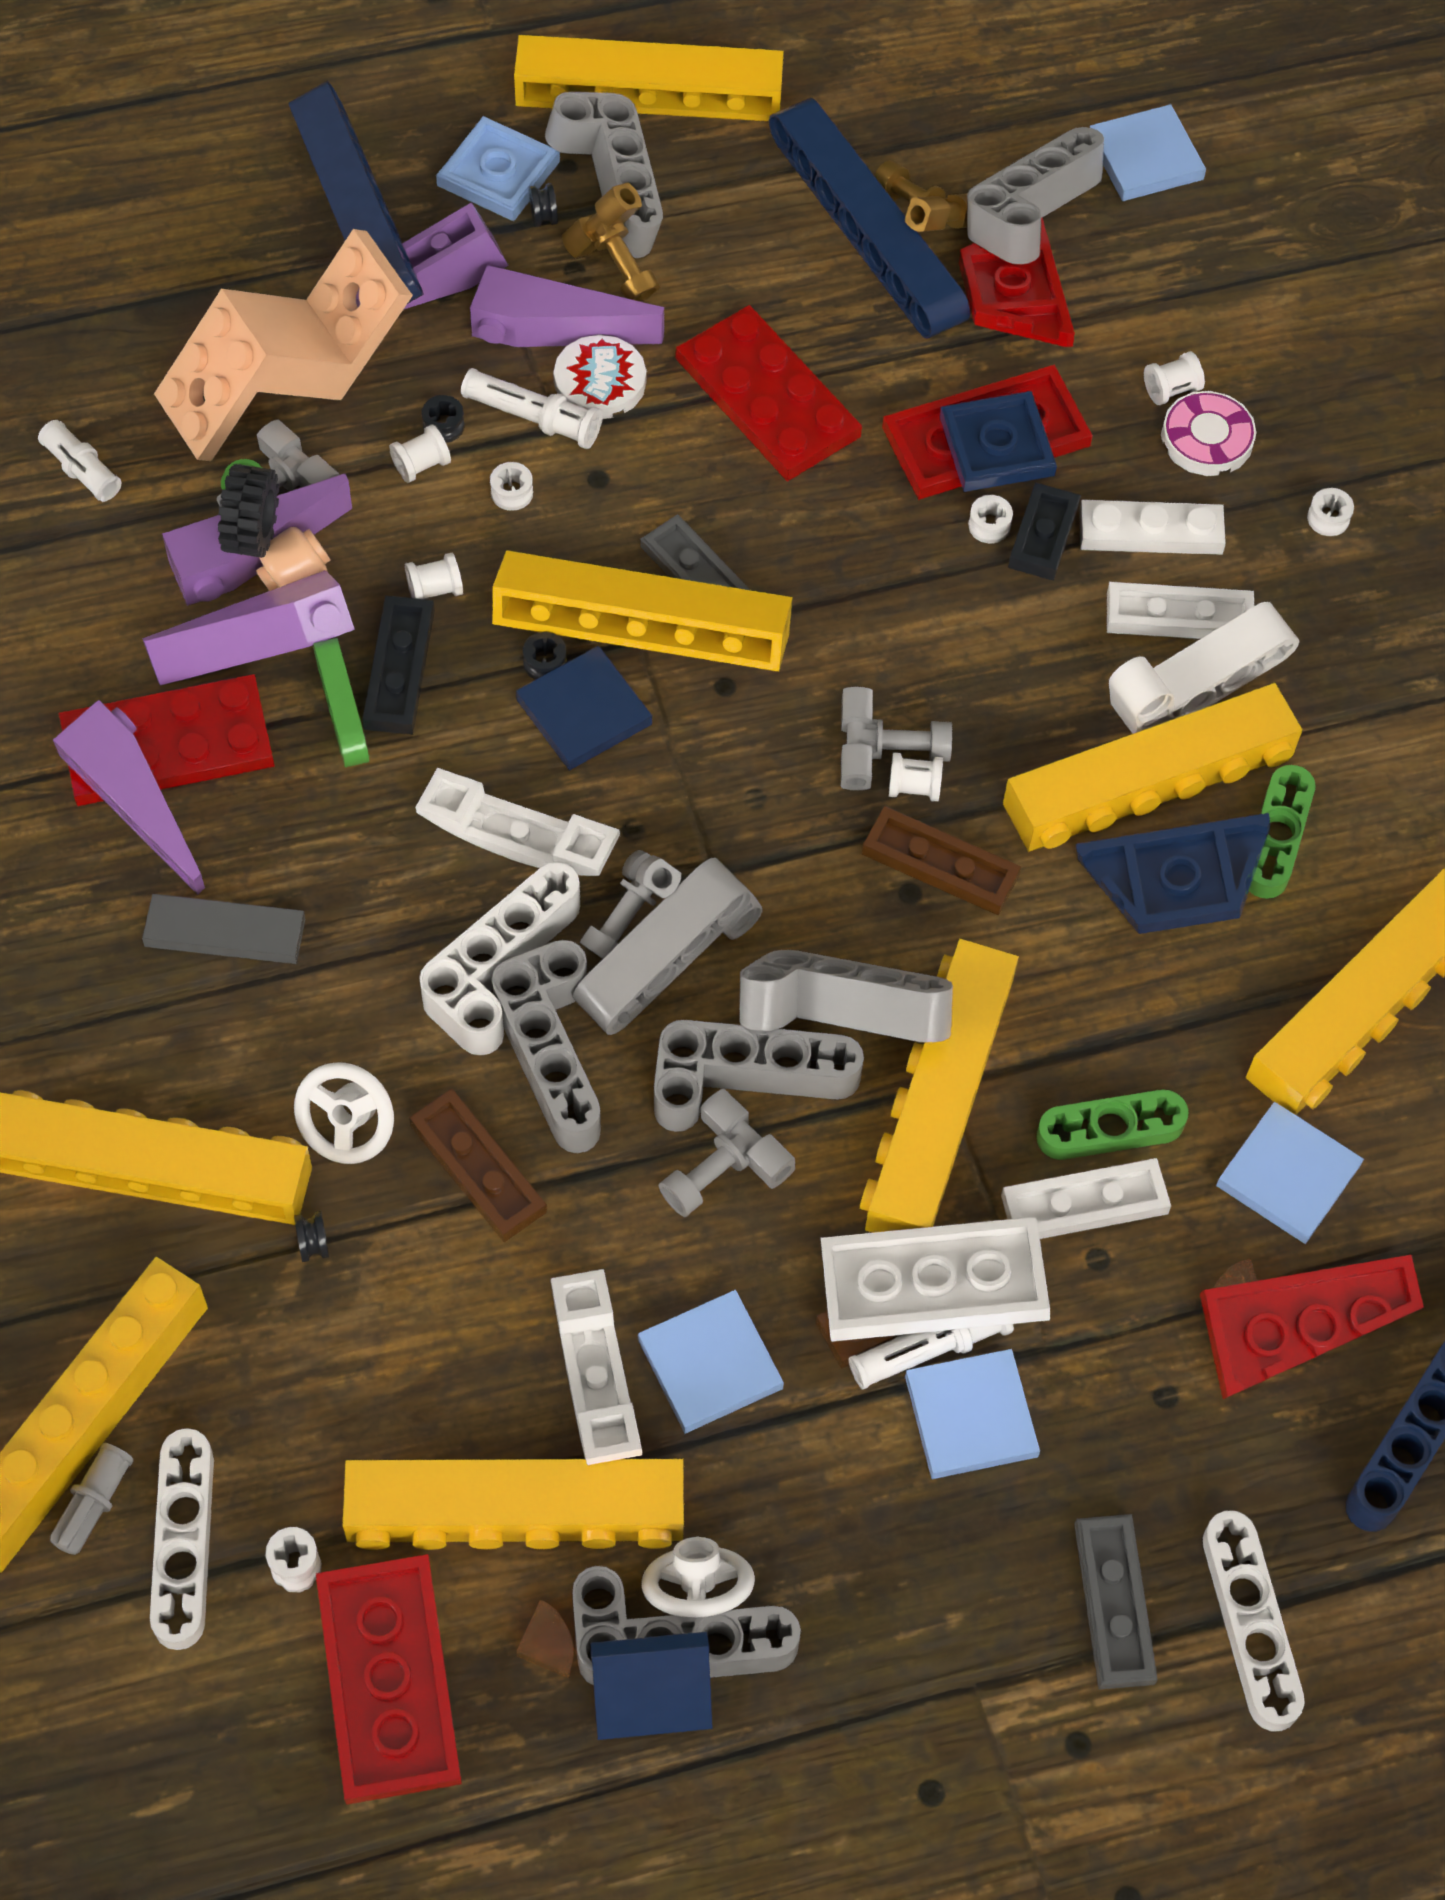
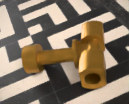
M892 160L884 162L877 169L874 176L893 201L902 197L910 202L905 222L911 229L918 232L943 230L946 224L952 228H967L968 194L948 195V198H946L945 191L938 186L925 190L910 181L908 169Z
M630 183L613 186L595 203L597 213L579 218L562 234V241L567 251L574 258L589 255L595 249L598 251L607 249L626 281L620 287L624 298L642 302L654 295L660 289V285L651 270L641 272L623 241V238L629 233L623 223L642 207L641 198L636 189Z

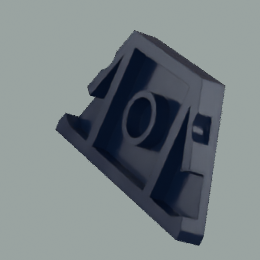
M1269 813L1078 843L1076 844L1077 858L1138 934L1237 919L1242 914L1270 830Z

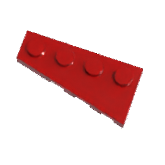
M1412 1255L1206 1289L1200 1293L1223 1399L1424 1308Z

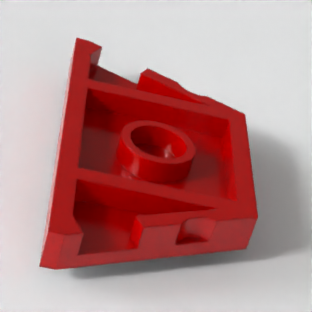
M1041 218L1040 254L1035 261L1030 263H1009L976 243L960 249L959 266L974 325L1054 345L1073 347L1075 332L1043 218Z

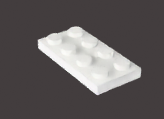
M1036 1217L821 1238L831 1342L1050 1320V1304Z

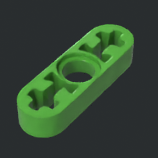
M338 638L313 643L316 663L344 767L368 763L370 761L366 740Z
M1297 765L1282 766L1273 773L1260 814L1269 813L1270 823L1281 822L1286 824L1291 829L1293 836L1288 840L1280 841L1268 834L1249 892L1257 897L1274 898L1279 896L1286 889L1292 874L1315 792V780L1311 773L1303 767ZM1287 784L1296 786V794L1291 808L1281 806ZM1268 855L1277 857L1271 880L1262 877V869Z
M1156 1090L1057 1106L1046 1111L1041 1117L1036 1139L1041 1151L1050 1158L1057 1160L1164 1144L1176 1140L1182 1134L1189 1112L1184 1099L1170 1090ZM1156 1108H1163L1165 1115H1174L1170 1125H1163L1161 1118H1152ZM1105 1114H1116L1125 1121L1127 1130L1118 1136L1108 1135L1100 1129L1098 1119ZM1084 1119H1088L1087 1132L1090 1139H1086V1129L1081 1130ZM1144 1120L1141 1131H1138V1121ZM1055 1124H1062L1064 1131L1071 1132L1068 1142H1061L1059 1135L1052 1134Z

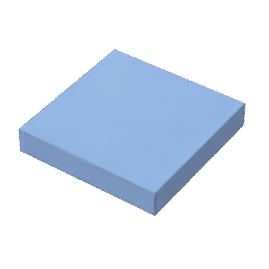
M1171 104L1090 125V128L1098 130L1103 134V166L1122 201L1204 180L1206 168Z
M483 116L436 175L437 186L514 222L530 201L529 186L535 185L537 189L541 187L560 162V152Z
M1274 1101L1220 1176L1216 1186L1306 1244L1355 1175L1364 1159Z
M736 1290L638 1333V1341L684 1434L783 1389L784 1382Z
M1012 1349L906 1370L905 1379L931 1479L1037 1458L1039 1456V1445Z

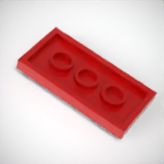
M751 305L744 307L676 347V360L787 482L861 437L862 425Z
M1055 364L883 416L882 428L918 500L962 487L939 417L941 406L1032 391L1054 458L1090 447L1093 435Z
M255 674L104 704L110 711L116 707L119 708L137 728L133 734L160 790L275 767ZM90 707L60 712L59 718L62 731ZM68 765L77 806L104 801Z
M429 1555L316 1573L346 1805L461 1785L462 1781Z

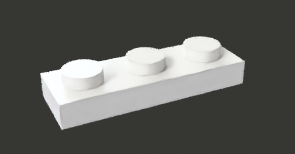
M1081 500L1079 510L1081 550L1223 554L1226 544L1223 505Z
M1109 582L1107 590V633L1201 639L1254 607V591Z
M1157 1158L1003 1187L1001 1194L1007 1219L1036 1217L1040 1239L1167 1215L1171 1208Z

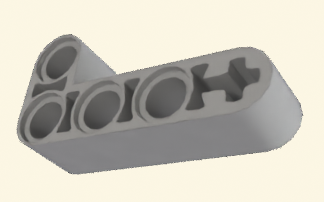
M564 92L558 95L554 101L545 131L547 143L561 153L592 154L602 196L613 186L630 183L636 189L641 198L642 207L623 223L629 231L623 238V241L633 258L645 257L653 248L663 219V211L634 103L629 98L616 93Z
M1087 127L1072 129L971 188L967 195L968 238L1009 263L1027 264L1035 261L1040 254L1041 218L1101 182L1104 152L1103 134L1098 130Z
M717 858L708 859L699 865L670 896L666 897L581 980L574 990L573 999L607 1034H615L625 1028L721 933H724L729 939L733 940L747 932L761 916L762 906L752 892Z
M560 940L500 963L493 971L492 989L493 995L501 1004L504 1030L556 1142L568 1152L581 1153L593 1148L600 1138V1106L557 1015L556 1009L575 1002L573 993L577 985L587 975V960L585 952L578 944L572 941ZM560 968H568L575 971V973L565 977L553 974L554 971ZM514 986L527 989L526 992L520 995H509L505 992ZM536 1028L548 1032L545 1036L536 1039L524 1035L529 1030ZM552 1072H563L568 1075L561 1082H550L544 1078ZM572 1103L574 1114L580 1124H577L573 1118H568V1106Z
M778 950L764 955L740 972V1025L751 1030L771 1031L784 1027L796 1018H802L918 1042H940L951 1036L952 982L940 977L802 951Z
M677 1020L664 1028L659 1040L654 1083V1115L658 1123L670 1131H685L693 1127L701 1113L703 1087L825 1099H845L853 1095L859 1087L864 1061L863 1050L858 1042L844 1035L786 1029L758 1031L745 1028L742 1025ZM685 1047L695 1053L689 1057H678L671 1053V1051L676 1048ZM731 1052H737L744 1055L746 1059L741 1062H730L723 1058V1056ZM789 1057L797 1061L798 1065L786 1068L778 1065L775 1060ZM810 1061H817L816 1069H810ZM834 1065H843V1070L834 1069ZM673 1094H681L690 1100L683 1105H674L665 1099Z
M601 1566L587 1568L578 1575L573 1585L572 1594L578 1666L583 1678L592 1685H594L592 1662L587 1655L591 1650V1643L697 1632H707V1636L714 1633L722 1634L729 1638L733 1646L731 1650L722 1655L709 1653L710 1678L779 1671L788 1667L794 1661L798 1652L801 1628L794 1614L783 1607L766 1606L734 1609L718 1615L696 1618L670 1615L627 1619L624 1587L615 1571ZM594 1589H604L614 1597L612 1603L603 1609H592L583 1601L585 1595ZM768 1630H777L779 1639H783L781 1647L771 1648L769 1639H766V1632ZM743 1631H749L748 1643H751L750 1652H742Z

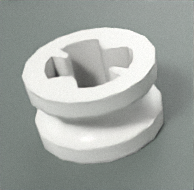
M506 462L497 466L490 476L493 502L505 510H519L527 506L533 498V479L530 470L517 462ZM508 482L509 486H512V482L520 483V489L515 490L514 486H512V491H507L503 489V484Z
M1325 488L1318 491L1313 497L1308 511L1307 519L1309 525L1314 531L1325 536H1337L1343 533L1349 526L1350 518L1353 514V500L1346 492L1340 489ZM1325 507L1331 508L1327 515L1322 512ZM1334 510H1337L1339 512V515L1337 517L1331 516V513Z
M984 495L978 498L972 504L968 523L969 531L973 537L980 542L989 544L1004 540L1010 532L1013 510L1009 502L996 495ZM985 515H995L996 524L986 523Z

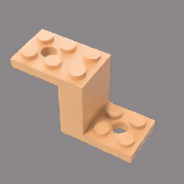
M353 229L307 300L221 289L154 395L196 459L212 461L257 392L342 400L413 295L369 233ZM358 290H359V301H360V306H359V307H357V304H356V295H357Z

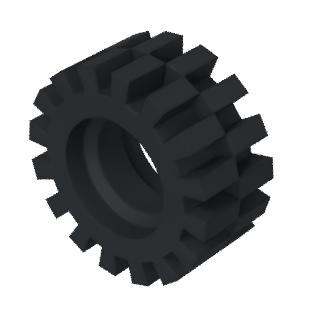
M233 464L229 469V476L227 475L225 479L226 488L225 490L222 489L221 499L223 500L222 507L219 506L221 520L218 523V532H220L218 541L221 544L220 549L222 551L259 558L265 557L266 551L270 547V539H273V525L277 521L275 513L279 504V498H277L279 492V484H277L278 475L275 474V470L241 464Z

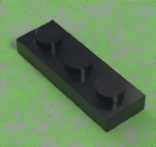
M385 595L363 715L364 730L413 735L435 613L434 600Z

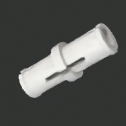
M58 420L50 421L41 429L38 436L39 443L45 446L62 463V470L70 478H78L94 494L95 498L102 502L110 500L118 493L122 484L121 479L115 476L98 459L97 451L89 443H81L65 427V424Z

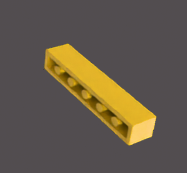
M519 35L514 73L516 106L553 108L557 96L564 92L616 93L629 98L634 103L638 114L769 121L770 115L780 111L784 51Z
M506 550L493 584L492 624L537 632H550L561 636L779 672L789 637L793 597Z
M1276 683L1009 778L1003 805L1028 852L1043 846L1048 849L1055 848L1065 843L1071 836L1084 831H1102L1111 826L1117 819L1131 814L1137 816L1148 814L1161 803L1177 797L1182 800L1192 798L1205 787L1221 781L1233 783L1243 778L1249 771L1265 765L1268 767L1279 766L1294 755L1302 728Z
M1445 868L1254 1056L1246 1079L1273 1102L1275 1101L1295 1115L1306 1105L1311 1109L1316 1108L1333 1087L1329 1081L1339 1071L1345 1076L1350 1074L1366 1054L1362 1048L1372 1038L1380 1043L1399 1021L1395 1015L1404 1006L1413 1010L1424 999L1431 989V986L1427 983L1436 974L1442 978L1445 977Z
M960 938L954 956L944 954L937 977L947 979L953 985L951 1036L940 1042H925L924 1044L914 1042L906 1067V1072L914 1075L909 1089L899 1087L891 1112V1117L899 1119L894 1135L884 1132L875 1162L883 1165L879 1180L868 1179L859 1209L868 1211L866 1231L875 1233L934 1226L1012 986L1019 956Z
M17 1090L13 1094L0 1092V1173L295 1225L294 1215L301 1213L312 1171V1164L308 1146H303L293 1138L274 1136L269 1140L251 1137L247 1132L234 1127H222L217 1131L200 1128L192 1121L183 1118H169L166 1122L146 1118L142 1113L131 1109L123 1108L116 1110V1112L95 1109L92 1105L80 1100L70 1099L64 1103L43 1100L39 1095L29 1091Z
M158 1257L154 1258L0 1452V1573L3 1572L208 1309L200 1285Z
M585 1459L346 1460L343 1529L347 1542H356V1546L362 1549H385L390 1546V1542H413L412 1545L414 1547L427 1550L444 1548L446 1542H469V1546L477 1549L500 1548L503 1546V1542H525L526 1546L530 1548L551 1549L559 1546V1541H582L584 1547L592 1549L611 1548L616 1545V1541H638V1545L641 1547L659 1549L671 1546L672 1541L683 1540V1459H619L587 1465Z

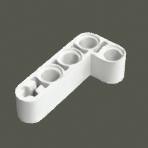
M1270 602L1259 603L1154 668L1142 656L1133 658L1121 665L1109 680L1111 705L1132 734L1213 705L1288 658L1298 647L1299 639Z
M554 862L538 869L430 960L421 970L420 986L424 1010L432 1020L467 1052L475 1055H486L497 1050L502 1044L504 1037L502 1008L498 999L490 992L493 990L492 976L496 967L507 959L544 946L579 914L580 882L578 874L571 866L565 863ZM516 922H525L530 925L522 930L509 927ZM482 953L493 956V958L485 962H478L472 959V957ZM444 985L455 988L449 994L442 995L434 992L436 988ZM480 1018L491 1022L483 1028H474L468 1025L471 1021Z

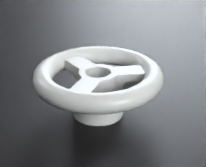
M341 1062L319 1066L303 1079L295 1095L294 1115L302 1137L313 1150L331 1161L344 1164L364 1162L379 1154L390 1139L394 1126V1111L390 1097L378 1079L359 1066ZM335 1078L353 1081V1083L344 1085L336 1093L328 1091L320 1085L327 1080ZM310 1101H313L328 1113L330 1122L335 1126L334 1144L327 1141L314 1126L310 1114ZM343 1105L347 1106L351 1110L352 1115L346 1112ZM377 1109L378 1125L375 1134L364 1145L353 1148V1131L365 1124Z
M692 1537L680 1541L675 1545L673 1551L661 1555L647 1567L642 1577V1590L646 1599L654 1607L665 1613L681 1617H708L727 1612L744 1602L753 1590L755 1576L751 1565L739 1554L720 1548L711 1539ZM738 1577L737 1584L730 1591L720 1596L706 1599V1593L711 1591L715 1584ZM664 1579L680 1584L682 1589L688 1593L687 1600L679 1599L663 1592L659 1587V1580Z

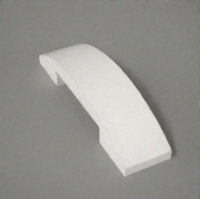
M440 768L436 769L415 807L417 813L430 822L478 847L537 868H541L548 863H565L571 866L578 875L585 876L600 875L620 836L619 829L575 814L572 815L569 822L487 795L481 782Z
M604 1269L551 1278L565 1365L587 1465L641 1456L642 1447L633 1405L630 1403Z

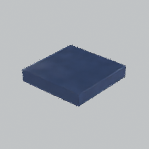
M1032 391L941 406L939 417L963 492L1055 476L1057 465Z
M599 646L516 690V700L569 771L652 725L651 713Z
M707 1632L591 1643L598 1740L713 1729Z

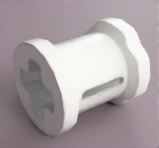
M1192 351L1180 355L1179 360L1161 366L1157 363H1152L1144 369L1145 386L1150 398L1156 405L1167 403L1171 396L1186 391L1191 393L1198 392L1204 388V372L1199 359Z
M433 424L424 428V434L403 444L396 441L389 445L392 460L398 472L407 483L416 480V474L438 463L442 466L451 463L447 444Z
M453 552L445 554L444 559L418 566L413 562L405 564L407 582L412 598L426 599L451 592L454 596L463 594L462 580Z
M893 753L889 797H897L899 793L927 795L931 801H939L943 757H935L933 761L903 759L901 753Z
M298 1527L284 1528L277 1531L270 1538L266 1546L265 1556L275 1583L283 1586L288 1592H302L312 1587L316 1580V1573L321 1572L322 1565L314 1538L307 1531ZM299 1552L301 1556L298 1560L299 1566L288 1568L289 1554Z

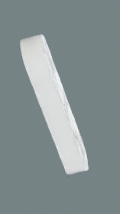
M188 1428L177 1430L170 1434L163 1442L160 1451L151 1589V1628L162 1645L174 1650L189 1648L199 1640L203 1634L206 1613L214 1458L206 1437L199 1431ZM192 1445L195 1453L201 1456V1458L191 1460L190 1478L192 1483L182 1482L183 1471L178 1459L173 1458V1456L182 1455L184 1446ZM183 1497L196 1500L199 1503L200 1509L193 1521L187 1524H176L169 1519V1508L174 1501ZM183 1551L194 1555L197 1564L193 1573L187 1578L180 1580L172 1579L165 1573L166 1562L173 1554ZM165 1590L171 1593L183 1594V1611L187 1618L192 1619L191 1623L182 1624L181 1631L178 1634H172L168 1624L163 1623V1620L173 1618L175 1600L172 1594L163 1596ZM195 1591V1595H194V1596L185 1594V1593H190V1592Z
M1223 1511L1213 1517L1204 1532V1552L1249 1712L1253 1720L1262 1728L1269 1731H1282L1291 1727L1301 1715L1305 1704L1304 1693L1257 1531L1252 1521L1246 1515L1237 1511ZM1223 1527H1229L1232 1535H1241L1243 1538L1236 1547L1239 1565L1228 1571H1225L1223 1567H1229L1233 1560L1230 1546L1226 1542L1218 1543L1217 1538H1219L1223 1531ZM1247 1560L1251 1561V1564H1242ZM1237 1579L1252 1581L1260 1591L1259 1602L1253 1606L1238 1604L1230 1594V1584ZM1253 1633H1263L1269 1636L1275 1644V1657L1269 1661L1253 1659L1246 1650L1245 1640L1247 1636ZM1279 1668L1282 1670L1283 1674H1277L1273 1679L1277 1696L1279 1698L1288 1697L1290 1704L1283 1710L1282 1716H1278L1274 1707L1265 1708L1263 1701L1270 1694L1267 1676L1256 1681L1254 1675H1267Z

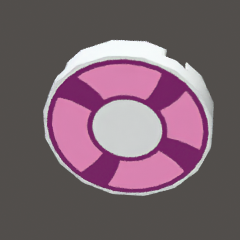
M1213 391L1192 392L1175 401L1167 410L1161 437L1162 442H1165L1168 448L1167 454L1174 463L1188 472L1204 476L1219 475L1220 471L1231 469L1230 472L1245 463L1251 455L1257 432L1252 415L1242 403L1229 395Z

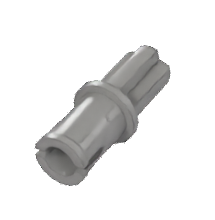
M102 1443L98 1455L80 1485L74 1484L70 1489L73 1497L50 1535V1542L54 1546L74 1555L81 1551L102 1512H109L112 1508L109 1500L127 1468L133 1462V1458L128 1453L114 1445Z

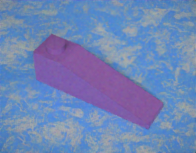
M472 202L403 243L424 295L408 303L404 309L472 288L480 283L487 265L502 269L509 266L494 236ZM359 290L356 295L357 307L360 306Z
M489 265L486 266L470 306L472 337L480 338L493 344L501 343L514 347L567 346L582 337L594 335L617 337L629 344H662L664 338V307Z
M344 473L278 495L279 504L275 513L277 521L273 525V538L289 527H297L302 532L310 529L313 534H316L351 510L350 487L346 474ZM221 515L162 534L168 561L187 606L200 601H211L224 593L233 591L257 574L256 570L263 566L259 557L227 553L220 549L218 523L221 520Z
M324 570L142 639L158 683L164 685L310 647L313 643L328 640L355 629L340 584Z
M98 700L53 739L59 756L198 895L205 889L202 875L133 733L137 728L119 708L116 707L110 711Z

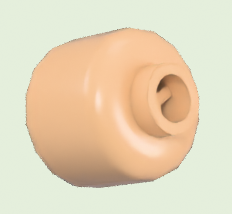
M289 527L270 540L269 550L266 551L265 557L260 558L263 566L257 569L256 572L268 590L271 591L324 570L327 571L325 564L331 561V559L310 529L302 532L297 527Z

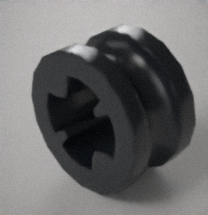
M552 183L546 184L542 190H538L535 185L529 186V200L534 227H541L543 221H550L551 225L558 224L556 198Z
M437 395L430 398L423 405V430L433 424L439 430L446 443L458 439L463 434L465 428L464 412L459 400L448 395ZM440 415L450 416L447 418L446 423L437 422L440 419Z
M539 632L530 636L523 646V664L527 674L536 680L566 664L567 650L565 642L561 637L550 632ZM544 651V656H547L549 651L553 653L554 660L546 662V658H543L542 662H538L536 654Z
M321 1210L315 1211L313 1217L309 1219L302 1217L301 1214L294 1215L302 1262L309 1261L310 1256L313 1254H319L322 1259L329 1258Z

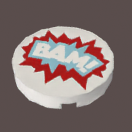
M594 335L582 337L567 345L557 357L553 372L557 393L564 395L567 402L588 410L591 407L601 409L602 419L612 418L613 413L620 412L623 409L624 413L633 409L643 397L646 386V368L643 357L633 345L612 336Z

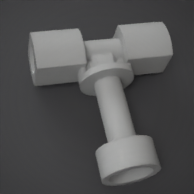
M279 419L271 421L258 432L259 448L270 458L269 466L278 475L277 484H279V488L283 486L287 490L292 491L297 486L305 487L339 475L319 455H314L310 458L302 452L300 438ZM221 494L217 496V502L220 507H222L223 502Z
M848 687L843 689L841 731L847 732V744L842 745L841 788L847 790L870 789L872 759H881L882 749L929 751L930 761H933L935 757H943V761H950L952 722L931 721L930 731L884 730L881 719H872L873 690L865 687Z
M637 850L632 853L625 861L622 869V875L632 882L629 883L624 879L620 882L622 886L628 889L601 930L599 931L590 926L579 943L604 959L618 945L617 941L643 903L647 902L652 906L656 904V901L650 897L652 893L661 898H666L677 889L681 880L680 871L663 859L654 855L651 856L644 851Z
M723 1088L714 1093L700 1107L701 1119L718 1135L714 1138L717 1150L687 1175L679 1170H675L659 1183V1189L668 1204L678 1214L686 1217L703 1203L700 1191L730 1166L737 1171H742L749 1166L773 1189L794 1172L795 1158L771 1134L762 1138L749 1125V1112Z

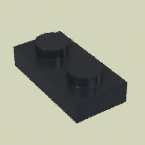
M1035 482L1010 556L1008 568L1054 581L1081 495Z

